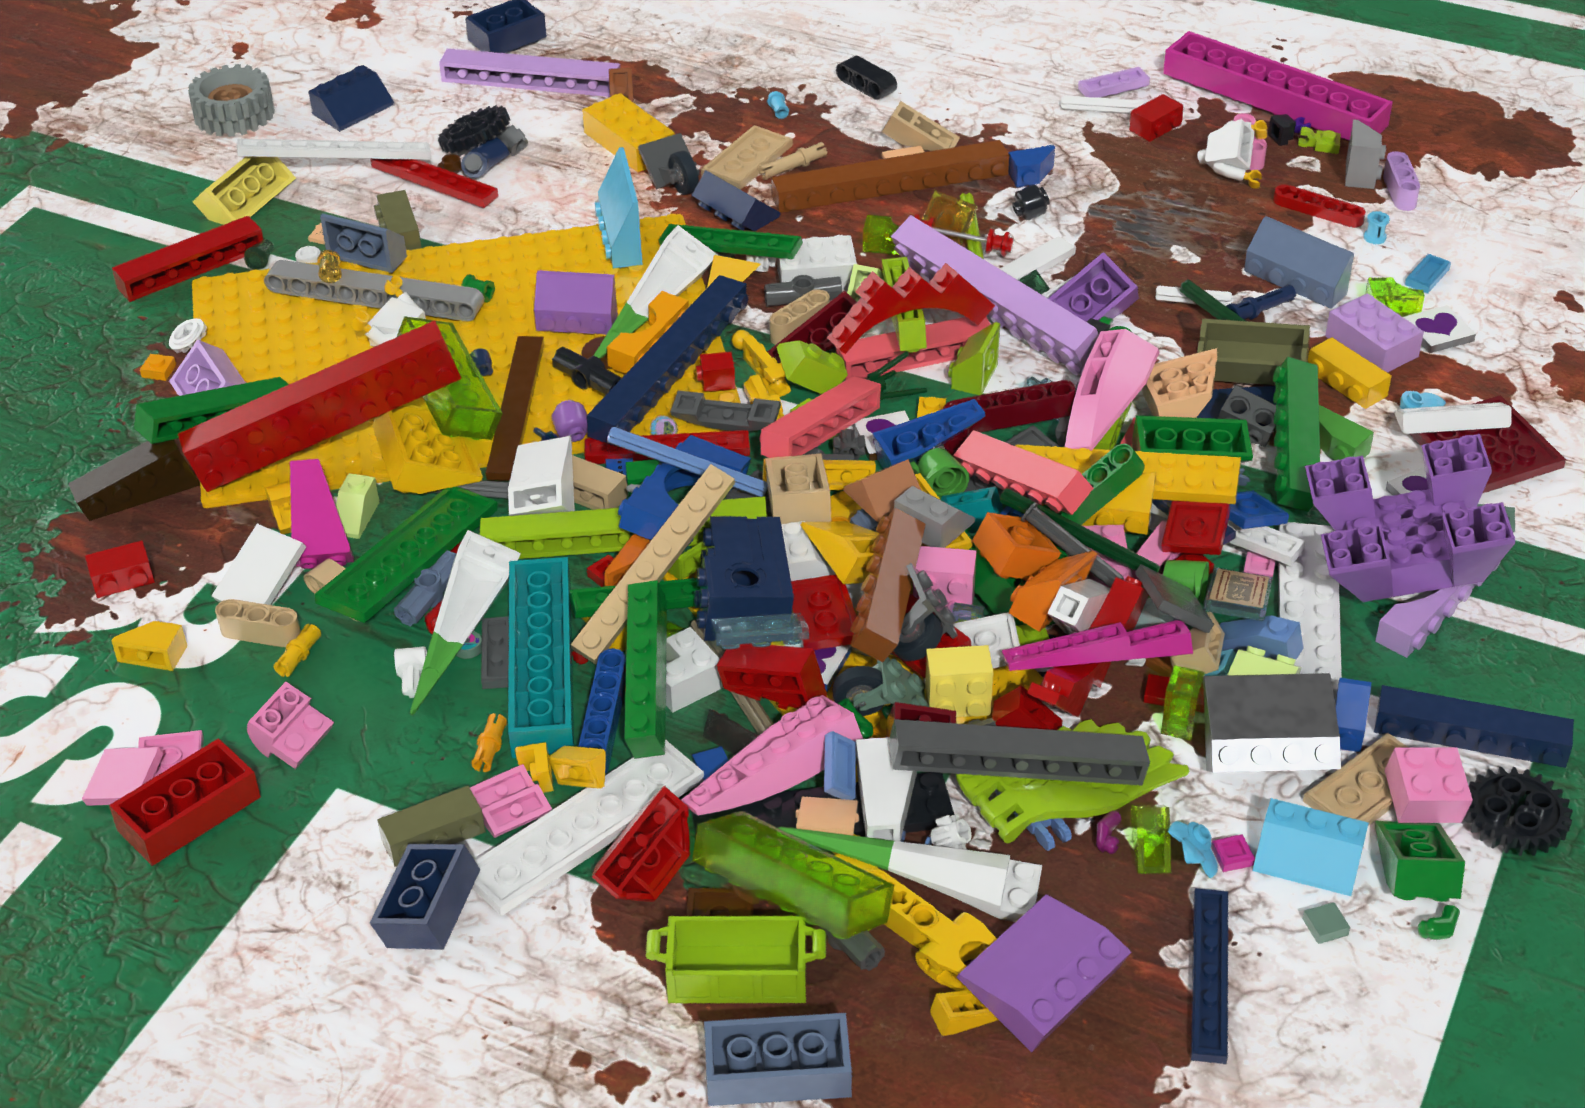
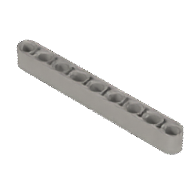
M278 260L264 278L265 286L270 291L300 297L374 308H382L391 297L398 298L396 295H389L385 292V283L387 280L391 282L393 276ZM400 277L402 279V286L400 288L402 292H407L412 300L423 309L425 315L471 321L476 317L484 303L483 294L475 288Z

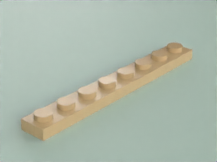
M712 464L709 465L570 644L574 651L592 663L597 664L600 653L612 645L627 625L628 584L655 580L660 582L735 485L733 477Z

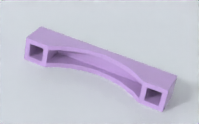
M1483 582L1444 588L1416 601L1395 604L1381 618L1375 642L1407 658L1415 649L1420 650L1427 636L1430 633L1435 634L1440 628L1442 621L1446 617L1450 618L1454 614L1457 605L1461 601L1465 602L1469 598L1472 589L1475 586H1481Z

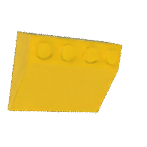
M404 404L375 417L372 428L393 489L402 493L422 494L482 480L483 475L459 414Z

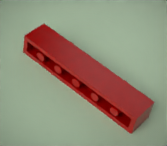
M245 216L114 266L112 271L117 289L131 302L265 250L262 229L249 216Z

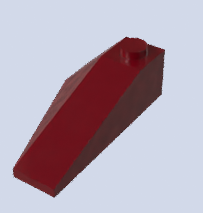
M843 291L768 350L767 353L774 357L778 363H781L776 348L780 343L800 340L807 344H815L823 351L836 347L827 337L857 301Z

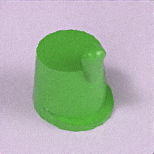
M935 448L926 452L919 460L918 465L915 461L910 462L914 474L921 473L940 500L942 496L964 492L968 486L969 473L966 468L943 448Z
M1167 560L1163 575L1190 588L1203 607L1209 579V562Z

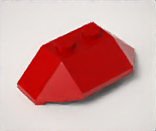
M664 785L625 827L596 864L591 877L616 899L654 902L690 856L687 820L689 817L688 806Z

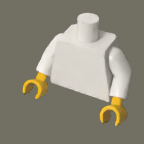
M1242 119L1229 121L1222 128L1210 133L1207 149L1200 150L1197 154L1199 162L1201 164L1207 163L1219 175L1239 181L1245 179L1248 180L1251 188H1259L1260 182L1252 179H1262L1261 172L1252 170L1247 173L1246 170H1249L1251 165L1254 135L1257 139H1265L1267 137L1266 122L1258 120L1254 125H1251V122H1244Z
M393 275L391 282L387 280L384 286L387 294L396 295L398 298L391 297L371 320L368 313L359 310L352 321V328L354 330H364L366 332L365 335L369 338L370 346L380 345L426 324L423 309L412 300L407 292L403 293L400 289L402 279L398 275Z

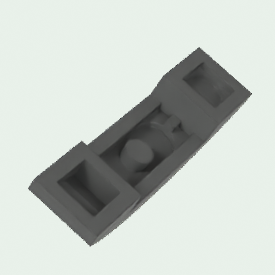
M678 390L671 409V415L696 425L714 429L756 431L776 421L781 402L755 398L753 404L706 400L703 393Z

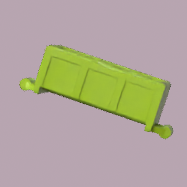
M669 916L667 927L647 932L646 958L666 963L668 1003H806V963L826 957V932L822 929L806 926V916ZM806 935H812V953H806ZM661 936H667L666 954H660Z

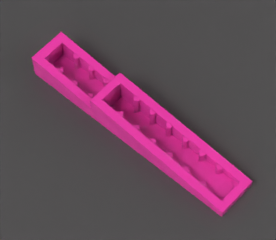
M1180 620L1129 632L1125 630L1120 622L1002 650V656L1009 671L1193 654L1191 632L1185 623Z

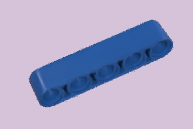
M614 648L604 650L598 657L578 746L605 750V775L609 770L626 685L625 654L621 650Z

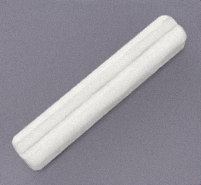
M1157 286L1155 298L1157 301L1196 304L1180 292V287ZM1205 290L1225 306L1232 301L1231 292Z

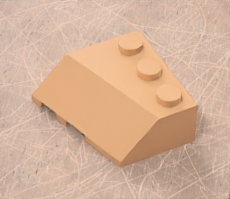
M1217 348L1154 365L1146 385L1142 388L1143 396L1153 416L1196 418L1212 398L1218 355Z

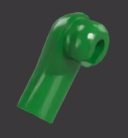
M850 699L841 700L838 704L854 713L863 739L872 737L874 730L872 723L857 711Z
M1453 905L1444 906L1441 917L1429 918L1428 921L1422 920L1418 924L1419 935L1423 939L1430 938L1431 940L1451 938L1456 928L1460 910Z

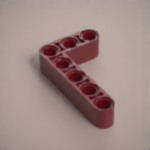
M1061 380L949 401L944 405L943 409L976 399L984 410L985 417L944 444L945 450L953 456L973 430L985 432L1070 416L1076 395L1074 383L1068 380Z

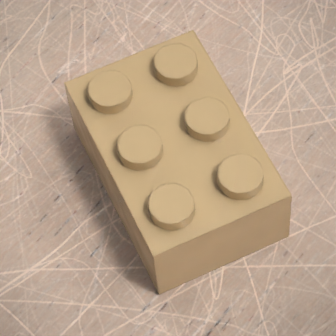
M821 453L765 458L767 490L772 517H780L781 524L800 521H832L830 488Z

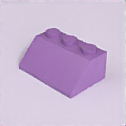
M538 270L534 303L536 331L607 335L618 317L614 274Z

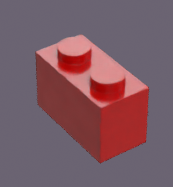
M1162 94L1131 110L1129 131L1151 142L1182 124L1184 105Z
M142 540L85 555L97 598L155 583Z

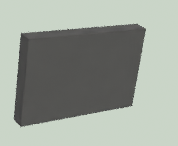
M1140 564L1135 572L1136 576L1142 582L1143 587L1158 610L1205 633L1211 631L1214 623L1190 588Z

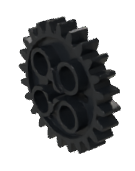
M495 105L492 108L488 106L484 110L480 108L477 112L471 111L469 115H463L454 120V124H448V128L442 130L443 133L439 134L437 140L442 151L446 153L450 152L453 154L456 151L460 153L464 149L468 151L473 146L476 148L478 144H485L487 141L494 139V135L501 134V130L506 129L511 119L505 107H497Z
M1499 767L1497 774L1488 769L1485 777L1478 774L1475 782L1470 781L1469 789L1473 801L1464 821L1472 823L1471 832L1481 831L1480 841L1491 839V848L1493 849L1500 844L1504 846V853H1508L1511 848H1514L1517 854L1522 856L1524 849H1527L1532 856H1535L1538 848L1544 853H1548L1550 846L1557 848L1560 840L1564 841L1566 839L1567 832H1569L1572 823L1571 815L1573 810L1568 808L1570 800L1561 798L1563 790H1552L1554 782L1548 781L1543 783L1541 781L1542 774H1538L1533 778L1530 776L1529 769H1526L1523 774H1519L1516 767H1512L1511 773H1507L1503 767ZM1529 795L1526 797L1524 805L1520 806L1523 797ZM1510 816H1514L1513 822L1510 824V826L1505 827L1509 823Z

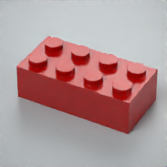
M218 738L113 802L109 807L117 831L153 866L261 798L255 772Z

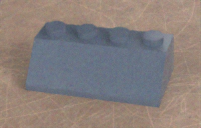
M1265 216L1247 249L1244 271L1280 287L1291 285L1294 287L1296 294L1332 309L1348 293L1354 253Z

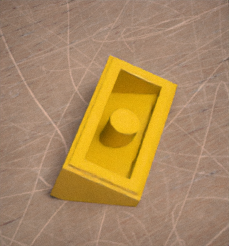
M563 746L548 757L559 785L598 789L604 787L606 752L604 749Z

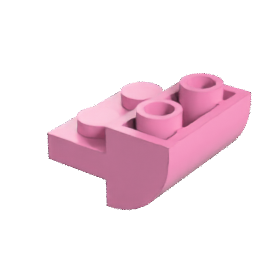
M285 682L248 721L247 732L252 743L263 755L269 758L274 754L296 769L328 734L334 722L309 705L310 697L288 682Z

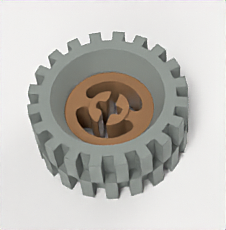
M234 64V67L222 65V69L214 67L210 69L211 72L209 73L205 71L200 73L201 78L195 77L193 83H190L188 86L196 126L198 125L201 131L206 130L207 134L211 135L216 132V136H223L224 133H228V136L231 137L235 136V133L240 132L241 135L247 134V130L251 129L253 132L259 130L258 125L264 127L267 124V120L271 121L273 118L272 114H274L275 110L269 78H267L265 72L261 73L259 68L253 70L252 66L249 65L241 68V64Z

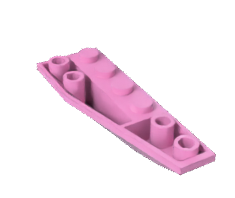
M1127 329L1100 332L1086 361L1078 384L1070 415L1065 447L1071 449L1087 448L1090 451L1095 448L1146 385L1160 353L1157 347Z
M823 695L811 698L803 707L782 716L780 721L771 725L681 801L688 806L689 810L699 816L729 810L765 799L815 776L824 770L826 734L834 731L855 742L856 739H863L854 713Z

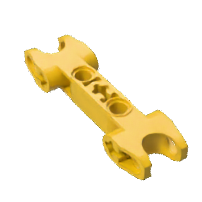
M801 852L795 857L796 870L811 888L814 886L824 887L837 901L846 895L861 906L863 910L907 942L919 948L920 950L915 955L916 962L929 977L956 991L969 990L957 978V975L967 967L964 962L976 959L997 939L981 921L965 912L952 921L883 870L836 852H833L835 855L829 858H820L808 852Z

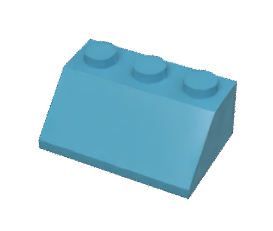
M1271 798L1261 832L1253 871L1352 896L1369 823Z

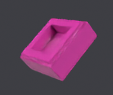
M1243 834L1212 840L1211 849L1223 872L1254 866L1255 857Z

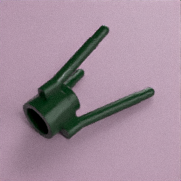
M909 352L902 353L875 372L868 374L867 378H864L881 384L880 401L887 398L927 392V388H915L883 393L886 390L885 380L894 376L896 371L892 370L888 373H883L909 356Z

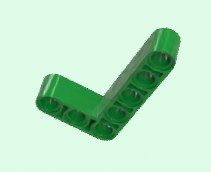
M1124 443L1117 445L1082 473L1084 478L1093 487V490L1074 514L1070 515L1063 511H1060L1058 514L1082 525L1142 475L1145 468L1143 461L1130 445ZM1052 541L1056 548L1061 552L1058 559L1069 557V555L1063 549H1061Z

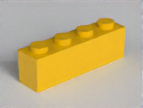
M1156 469L1146 470L1145 474H1142L1081 526L1123 525L1124 532L1147 535L1152 511Z

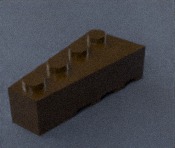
M173 439L154 444L146 441L68 483L76 503L87 519L92 521L200 486V482L180 447Z

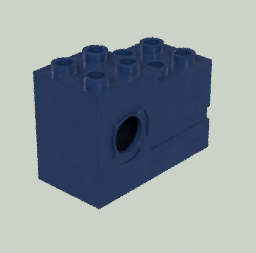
M710 516L709 528H704L703 543L707 547L706 550H701L702 568L697 569V586H700V590H695L694 593L695 608H700V611L697 612V628L703 630L704 641H787L794 595L780 517L747 519V517Z

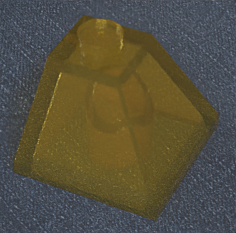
M934 190L922 220L928 221L931 217H935V228L967 234L978 206ZM945 235L962 246L964 238Z

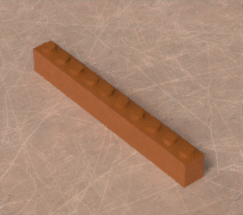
M1001 140L775 176L771 177L772 199L778 212L782 213L1008 175L1009 154Z

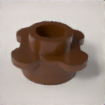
M447 154L442 157V162L438 163V167L459 173L462 170L460 156L457 154Z

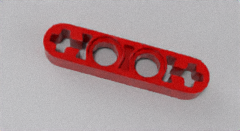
M1279 185L1275 188L1273 201L1276 205L1352 228L1360 227L1364 224L1366 211L1361 206L1291 185Z

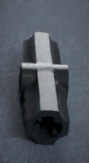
M563 346L556 350L555 356L552 359L553 367L570 375L573 382L583 390L592 387L607 395L622 379V377L607 370L604 363L598 357L591 356L586 359Z

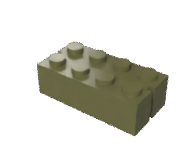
M1202 318L1197 353L1217 348L1218 355L1214 381L1276 385V382L1273 381L1274 371L1278 366L1282 365L1287 357L1308 362L1310 325Z

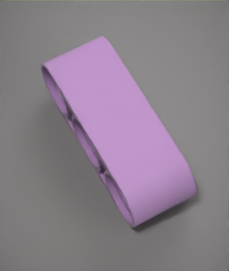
M1390 152L1386 157L1383 174L1384 181L1395 207L1403 211L1413 210L1417 205L1420 190L1419 180L1409 157L1405 153Z

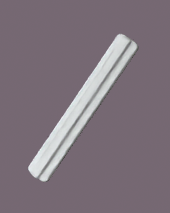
M1064 95L1061 98V108L1131 114V110L1148 101Z

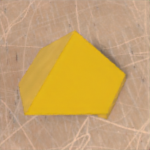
M714 255L707 288L719 275L743 282L761 263Z

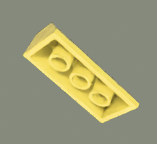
M246 156L206 188L192 202L208 220L224 225L245 216L251 217L292 183L296 177L278 157Z

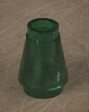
M263 239L248 248L244 254L246 265L253 270L265 268L274 249L273 243Z

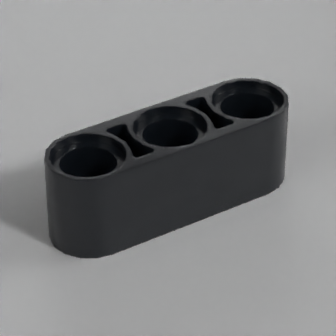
M855 55L836 66L837 76L842 82L875 100H879L897 89L896 78L890 72L860 56Z

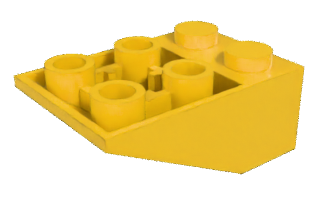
M848 521L801 523L800 526L843 584L864 582L865 578L869 575L866 567L874 555L871 547L879 535L878 532Z

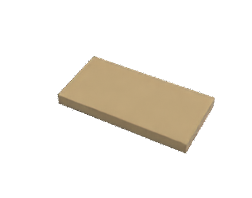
M754 125L701 168V176L707 170L741 190L760 174V165L775 161L793 146V139Z
M1386 733L1341 766V769H1337L1304 794L1303 802L1313 809L1368 822V826H1370L1394 807L1385 768L1394 748L1407 746L1389 733Z

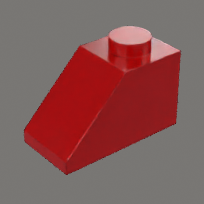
M1019 686L993 702L992 719L995 721L996 726L1058 730L1062 727L1063 720L1041 701L1027 694L1028 691L1023 686Z

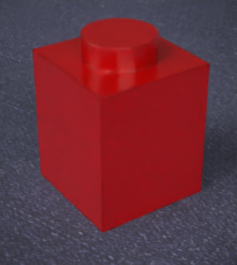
M732 352L700 354V365L696 366L697 382L702 381L704 392L735 389V368Z

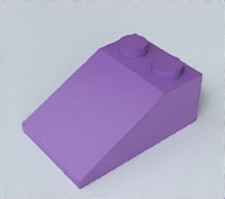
M1103 252L1048 299L1087 322L1090 318L1100 321L1103 316L1111 319L1117 317L1137 301L1139 295L1138 287Z

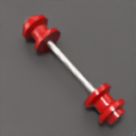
M920 214L914 215L915 218L941 234L986 243L985 253L989 254L994 249L999 250L1001 256L1005 257L1007 252H1012L1014 238L1010 237V232L1000 236L996 235L995 230L990 228L988 238L935 228V217L925 221L921 220Z

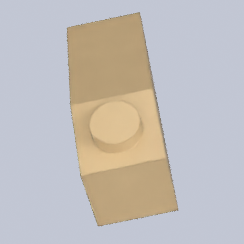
M902 101L899 102L882 133L902 145L911 147L922 146L924 150L929 151L953 148L960 139L956 134Z

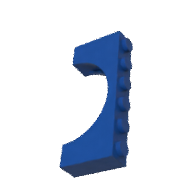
M690 435L683 443L680 442L676 447L677 450L747 475L751 458L693 435ZM664 462L662 465L658 464L654 473L651 476H646L643 484L639 488L636 487L628 499L622 501L618 510V515L621 516L619 528L652 540L678 507V504L667 492L683 486H693L701 476Z

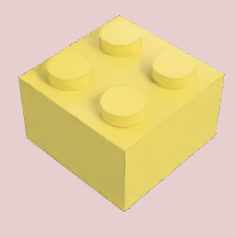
M989 645L926 649L925 695L929 707L956 711V717L991 715L993 668Z

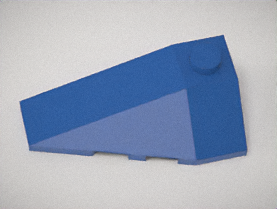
M972 399L874 432L872 434L877 459L883 469L905 460L918 462L926 452L939 448L984 418L985 412L976 399Z

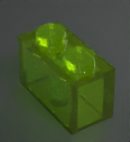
M1174 665L1166 689L1161 734L1189 741L1192 740L1200 713L1203 676H1205V672Z

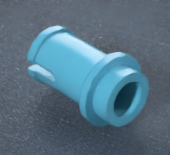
M778 91L771 92L768 95L767 103L773 108L775 116L779 119L787 117L789 109L785 104L784 95Z

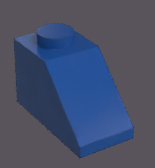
M1054 145L1008 152V174L1016 187L1039 184L1054 168Z
M1339 678L1335 708L1341 750L1361 752L1366 729L1371 682Z

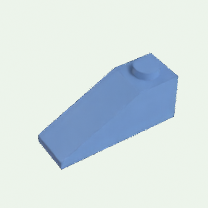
M1270 615L1220 623V627L1225 633L1222 651L1233 649L1237 654L1238 650L1246 651L1248 646L1266 650L1265 656L1272 659H1277L1278 654L1297 659L1304 649L1300 622Z

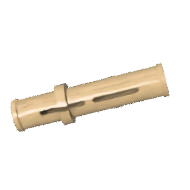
M822 142L806 149L803 147L799 148L793 154L760 165L759 173L760 175L765 173L762 179L767 180L796 167L808 166L810 162L826 157L827 149L826 147L821 149V147H824Z

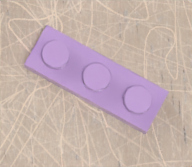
M1135 67L1079 81L1078 90L1085 97L1100 98L1149 86L1150 77L1140 67Z

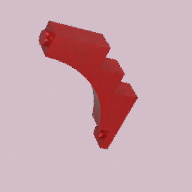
M1129 576L1125 580L1116 577L1101 609L1088 630L1121 622L1127 632L1133 631L1149 596L1142 587V582ZM1112 661L1054 667L1046 672L1041 685L1032 682L1027 694L1079 718L1092 685L1101 687Z

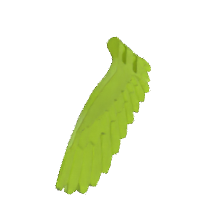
M1091 719L1080 722L1073 730L1064 725L1058 730L1143 736L1150 759L1143 785L956 774V780L969 801L974 806H979L981 809L980 814L989 825L999 830V837L1005 843H1011L1028 825L1034 822L1057 818H1088L1117 810L1155 788L1187 776L1189 768L1187 765L1171 764L1170 762L1174 754L1169 749L1161 746L1149 749L1151 739L1146 732L1133 731L1127 733L1125 727L1120 723L1106 724L1098 727ZM997 788L1001 794L990 801L988 798ZM1015 811L1019 816L1008 822L1006 819Z

